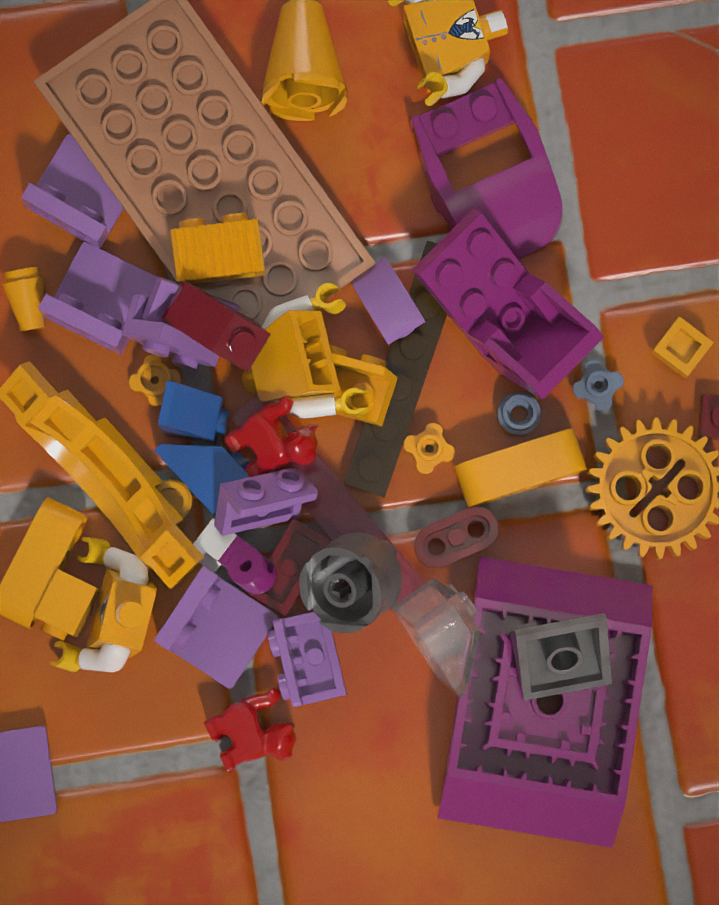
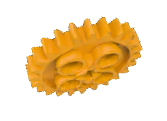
M655 417L651 421L650 429L646 430L641 420H637L634 423L633 435L626 428L621 427L618 430L620 443L609 437L604 441L606 448L610 452L609 454L602 452L594 454L593 458L602 467L591 468L587 472V475L598 480L597 484L585 489L586 493L598 496V500L588 506V510L602 511L603 516L598 519L595 525L596 527L606 524L611 526L612 529L606 537L608 541L619 535L623 537L621 551L624 552L632 544H636L638 558L644 557L648 549L652 548L655 559L660 560L663 558L665 548L668 547L670 553L675 558L681 555L680 543H683L690 551L697 548L694 538L695 534L705 540L711 537L709 530L705 526L706 523L719 525V517L713 513L714 509H719V498H717L719 482H717L716 478L719 476V467H713L711 463L719 455V451L704 452L703 448L708 440L706 436L696 442L691 440L694 427L689 426L680 434L677 433V420L673 419L670 421L665 430L661 428L659 418ZM656 447L665 453L667 461L663 469H655L649 466L645 457L648 448ZM678 460H682L685 464L684 467L662 489L665 497L658 495L636 517H631L629 515L630 510L652 488L648 481L657 482L668 473ZM687 477L695 481L698 487L695 499H685L680 495L677 488L680 478ZM627 478L634 482L637 488L634 500H623L618 496L615 489L618 479ZM658 508L666 513L668 526L664 531L654 530L649 525L647 516L650 509Z

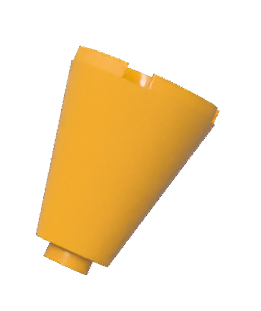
M290 0L282 6L262 86L261 103L263 106L266 103L270 106V113L272 115L287 120L312 121L315 120V113L328 110V117L345 108L348 98L347 88L323 6L314 0Z

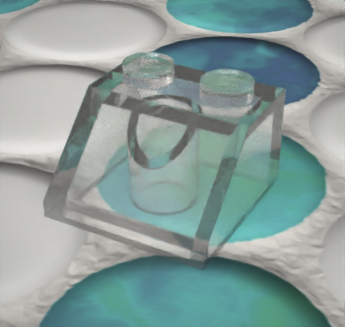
M433 578L396 603L391 609L435 677L460 698L468 690L480 635V629L472 618L478 612L463 591L459 593L451 583L445 586Z

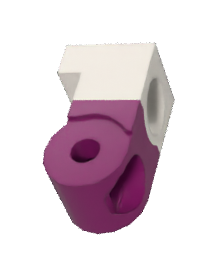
M212 518L193 544L204 556L199 563L213 573L217 571L220 565H223L227 568L230 578L253 595L267 592L276 580L277 572L273 563L235 533L222 536L214 526L215 519Z

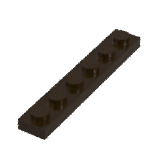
M427 240L421 260L437 243ZM416 275L409 295L426 322L415 328L409 335L392 342L386 358V368L396 375L398 379L383 425L381 427L364 422L344 480V485L384 499L447 317V313Z

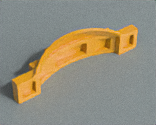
M30 361L19 365L0 387V399L14 413L16 422L84 490L122 535L139 560L152 568L170 589L179 584L199 564L204 556L177 527L183 518L156 489L163 481L106 417L95 421L68 389L58 393Z

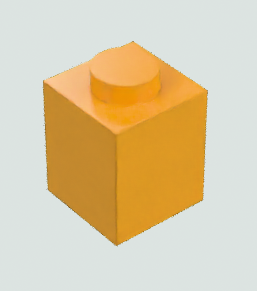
M57 569L33 617L43 621L40 628L42 631L64 641L67 634L79 637L99 597L100 589Z

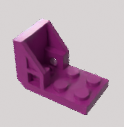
M472 209L412 269V272L479 354L500 374L542 400L604 338L590 320L548 283L528 273L485 216L475 209Z

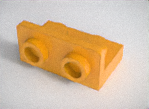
M330 345L340 391L334 393V397H342L343 393L350 388L363 389L368 393L354 395L351 405L355 410L358 408H370L364 415L349 414L345 410H336V414L382 427L398 377L386 368L387 362L380 358L362 354L361 359L357 360L347 357L348 352L346 350Z

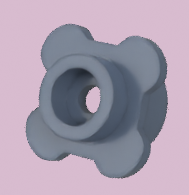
M598 360L588 361L584 366L585 374L581 381L573 385V394L578 399L584 398L587 402L594 404L597 410L605 411L612 406L611 398L614 392L623 386V376L619 372H610L604 369ZM597 381L601 382L602 388L596 389L594 383Z

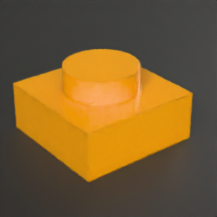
M679 316L651 353L686 379L714 342Z

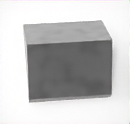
M605 613L510 632L523 701L612 684L608 627Z

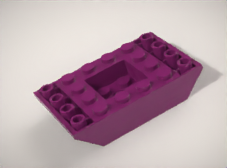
M479 557L437 818L613 848L625 808L652 632L653 585ZM605 613L608 627L612 684L560 694L562 702L559 710L549 715L539 710L536 699L523 701L510 632Z

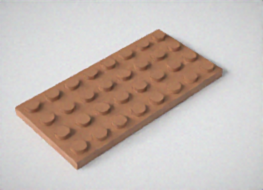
M188 0L148 1L33 81L176 283L170 230L174 228L179 229L178 222L187 219L202 218L205 220V225L223 223L222 216L235 213H248L249 220L258 219L265 270L264 276L193 285L210 295L239 305L242 314L255 320L261 326L270 310L275 306L308 295L309 298L315 297L317 289L324 283H332L339 289H342L376 264Z

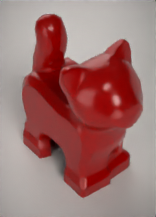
M283 396L279 402L262 407L246 419L242 426H239L224 438L234 454L242 451L244 446L251 448L256 458L245 468L249 477L267 474L274 469L287 465L289 462L308 466L315 461V451L318 443L315 431L318 428V424L298 428L288 435L279 418L291 411L294 403L291 397Z
M271 688L265 694H255L230 705L222 714L215 715L204 721V725L212 740L218 742L223 738L224 734L228 735L232 740L233 745L219 754L227 773L235 771L238 765L255 761L264 756H272L279 761H285L292 756V749L297 740L293 730L295 727L294 723H276L266 731H263L257 713L259 709L271 707L279 701L281 694L277 688Z

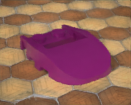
M502 78L495 80V83L434 110L420 116L415 115L411 117L409 127L411 133L415 131L420 149L418 157L431 192L430 198L437 213L441 212L451 229L472 209H475L485 216L518 259L541 250L556 237L562 224L563 207L550 161L538 129ZM516 124L531 159L454 192L438 157Z

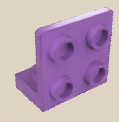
M70 134L64 138L37 185L29 183L21 197L25 208L101 249L124 210Z
M83 242L55 296L52 297L45 294L38 310L46 319L122 356L130 341V338L121 334L132 298L135 294L144 295L149 298L157 277L102 249Z
M203 566L154 641L168 651L174 652L225 687L233 688L268 635V631L272 629L273 620H277L278 616Z
M45 726L0 732V822L57 813L58 806L47 728Z

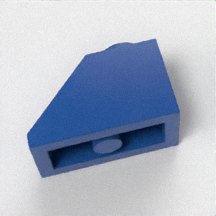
M167 381L158 425L165 435L216 445L218 434L226 435L230 410L223 409L224 400L220 396Z
M160 444L155 449L159 457L214 517L216 516L220 484L249 477L245 471L249 462L240 453H232L230 455L224 447Z

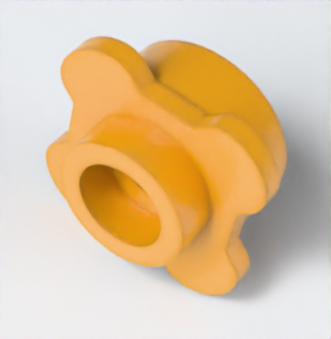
M149 355L144 359V364L139 368L137 374L131 375L129 385L133 391H140L146 395L151 405L161 406L166 382L172 381L180 384L181 376L176 369L167 368L159 356ZM152 377H158L159 382L157 384H152Z
M430 423L426 426L425 431L417 436L409 435L404 441L405 451L412 453L414 460L417 462L416 469L422 474H430L434 466H437L442 461L450 462L454 458L455 449L452 445L446 443L442 436L443 429L439 424ZM427 445L433 446L434 450L431 453L426 452L425 447Z

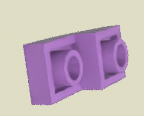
M384 256L377 260L374 266L351 281V284L389 345L395 340L409 335L415 328L426 321Z

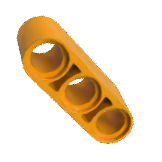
M574 428L549 434L454 466L467 508L499 500L587 470Z
M47 497L43 501L0 584L1 616L29 630L33 628L38 620L33 616L56 570H64L85 528L88 519L87 515L51 497Z

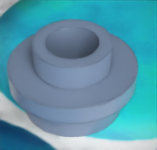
M514 392L503 398L498 407L497 417L501 427L506 432L519 436L526 435L537 427L541 418V409L537 400L530 394ZM514 407H522L526 411L527 417L524 421L517 422L513 420L511 410Z

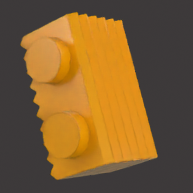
M235 213L222 216L223 223L205 225V220L202 218L178 222L179 229L174 228L170 230L177 283L182 284L185 280L193 285L264 276L265 270L258 219L249 220L248 213Z

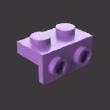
M140 294L133 296L121 335L142 344V349L148 353L172 358L171 363L184 369L196 371L198 365L217 366L219 359L217 354L211 352L178 329L162 322L144 320L142 315L149 298Z
M299 467L221 483L214 526L222 536L297 519L300 515L301 504L316 500L318 490Z
M315 612L273 620L274 630L268 631V639L273 657L281 656L284 673L278 674L283 700L291 699L292 707L348 695L333 631L319 623L321 619Z

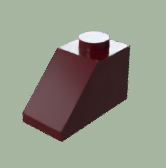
M185 280L161 317L164 321L211 352L247 372L271 335L255 320Z

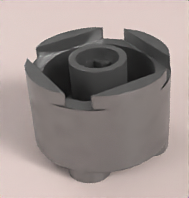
M352 532L339 536L317 551L301 570L299 589L303 604L308 611L312 609L321 619L319 623L331 631L353 633L368 626L397 602L400 595L402 572L396 558V549L390 542L380 540L366 533Z

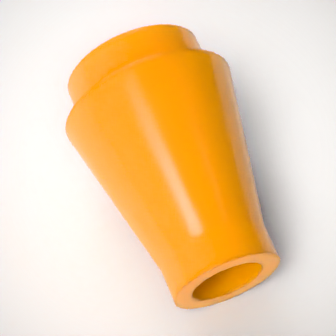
M38 267L5 272L6 283L2 284V287L17 319L20 332L46 327L44 316L38 310L44 298V277H40Z

